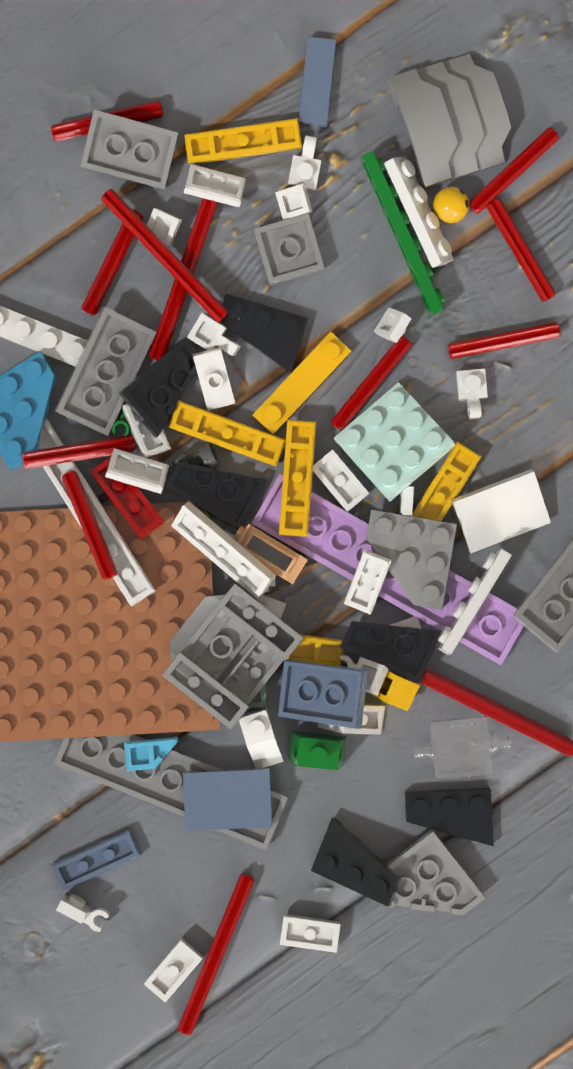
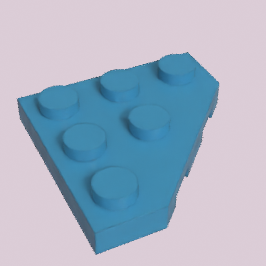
M41 351L0 375V454L9 470L12 471L23 464L22 454L24 452L39 449L40 444L38 443L42 427L44 428L50 406L48 403L57 378Z

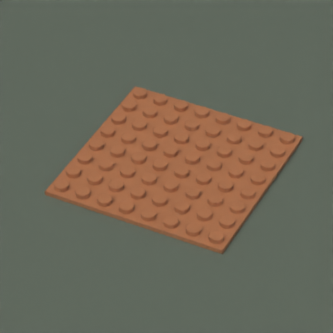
M188 501L151 503L163 519L164 524L142 540L136 535L115 506H103L156 589V592L134 606H130L113 578L104 580L101 577L84 532L69 508L0 512V742L221 730L218 719L162 676L171 664L170 640L205 596H213L212 560L171 526L182 506L188 503ZM195 506L209 518V513Z

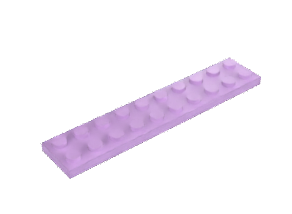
M279 474L251 524L352 581L363 551L366 549L376 553L366 539L368 524L311 492L308 537L279 535L283 475ZM388 570L379 596L439 631H443L446 626L451 628L456 618L452 615L461 601L466 603L471 595L468 592L471 582L449 570L443 609L439 610L413 605ZM488 593L459 642L502 665L524 627L512 617L517 608Z

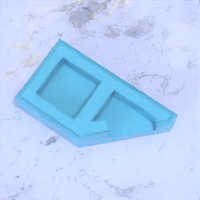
M178 736L125 741L127 771L156 769L178 742Z

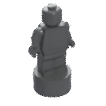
M209 442L202 445L197 452L188 456L183 451L178 458L172 461L173 466H169L166 477L169 478L177 462L207 468L219 464L218 456L212 444Z

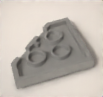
M371 510L366 539L377 554L392 560L388 570L411 603L416 606L443 609L457 524Z
M433 829L386 863L401 878L392 904L389 907H394L395 905L411 907L414 910L430 912L436 910L451 912V914L464 915L485 899L483 892Z

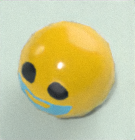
M446 187L440 190L433 202L435 214L439 219L447 223H455L464 219L470 206L465 192L457 187Z

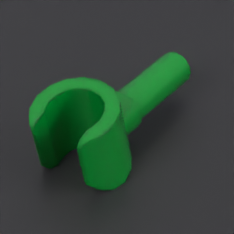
M122 410L119 420L113 424L112 431L115 435L117 425L124 424L126 426V436L131 429Z

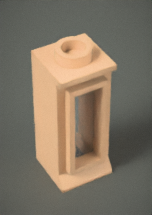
M250 524L246 528L240 526L233 537L237 543L270 571L291 584L295 582L308 560Z

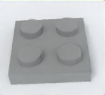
M309 213L253 229L270 286L325 270Z

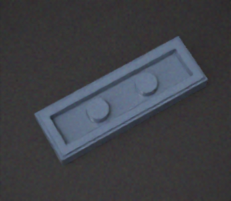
M307 38L299 112L300 125L327 127L336 39Z
M129 828L56 861L51 866L62 890L65 891L138 858L142 853Z

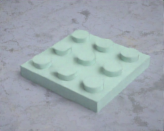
M399 382L334 437L335 442L389 502L455 446L454 441Z

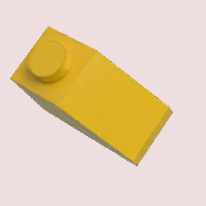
M388 671L378 695H371L390 705L408 711L420 685Z

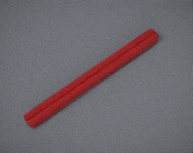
M113 189L107 190L101 197L102 202L216 322L223 320L228 314L227 309Z
M202 198L181 262L193 274L217 207L216 201ZM174 279L149 352V357L154 360H158L167 352L187 294V290L176 279Z
M428 668L425 669L420 681L421 684L566 756L573 754L572 739Z
M241 873L179 1022L178 1031L185 1035H191L254 884V877L246 873Z

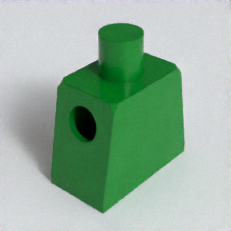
M292 731L289 760L300 767L338 770L343 766L346 737Z

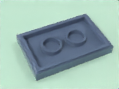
M292 659L284 660L278 717L362 729L368 670Z
M270 768L183 772L185 831L272 827Z

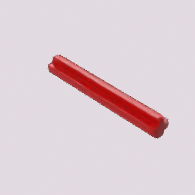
M153 101L106 113L143 122L161 118L163 116V109L160 101ZM92 116L52 125L53 139L61 141L87 135Z
M551 127L547 128L469 201L470 209L476 214L485 209L490 202L500 195L559 139L557 132Z
M495 199L487 205V210L542 302L553 298L556 295L554 288L502 200Z
M133 210L140 217V219L143 220V215L140 212ZM123 223L81 306V309L90 315H96L135 236Z
M557 322L453 342L448 345V354L451 359L555 339L560 336V327Z
M401 336L397 343L394 342L333 417L331 423L338 430L342 431L409 350L412 343L407 338Z
M129 435L26 451L22 454V461L24 467L29 469L110 456L114 448L129 453L135 451L136 443L134 437Z
M74 470L62 475L63 483L101 577L104 580L111 579L118 572L78 473Z

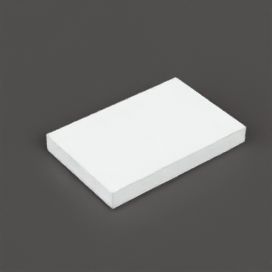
M532 469L451 499L470 553L551 523L535 472Z

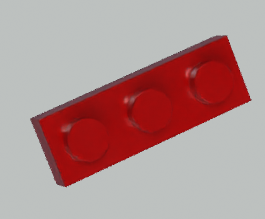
M110 456L93 468L90 474L136 535L142 540L162 526L164 521L137 486L105 477L111 459Z

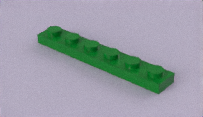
M373 151L362 155L361 163L430 317L438 315L443 311L444 297L440 289H434L430 280L434 277L428 262L423 263L420 258L419 252L422 249L415 235L411 237L407 226L410 225L405 210L399 211L395 202L398 199L396 189L392 183L387 184L383 175L387 173L381 157L376 158Z

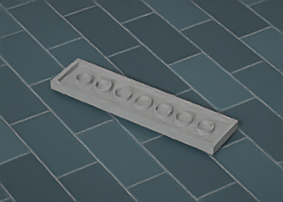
M138 734L64 738L54 765L182 817H185L183 772L224 770L171 749L156 769L127 771L124 742L147 739ZM271 789L272 827L218 829L217 831L267 851L287 802L288 795Z

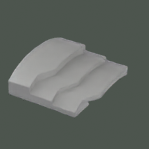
M470 54L445 62L442 61L418 70L413 69L388 78L396 109L400 108L416 156L415 166L424 190L505 163L502 145L511 129V123L494 73L476 66Z
M234 584L226 594L205 596L170 640L171 664L162 676L231 730L272 674L284 660L286 661L302 641L303 636L238 585Z

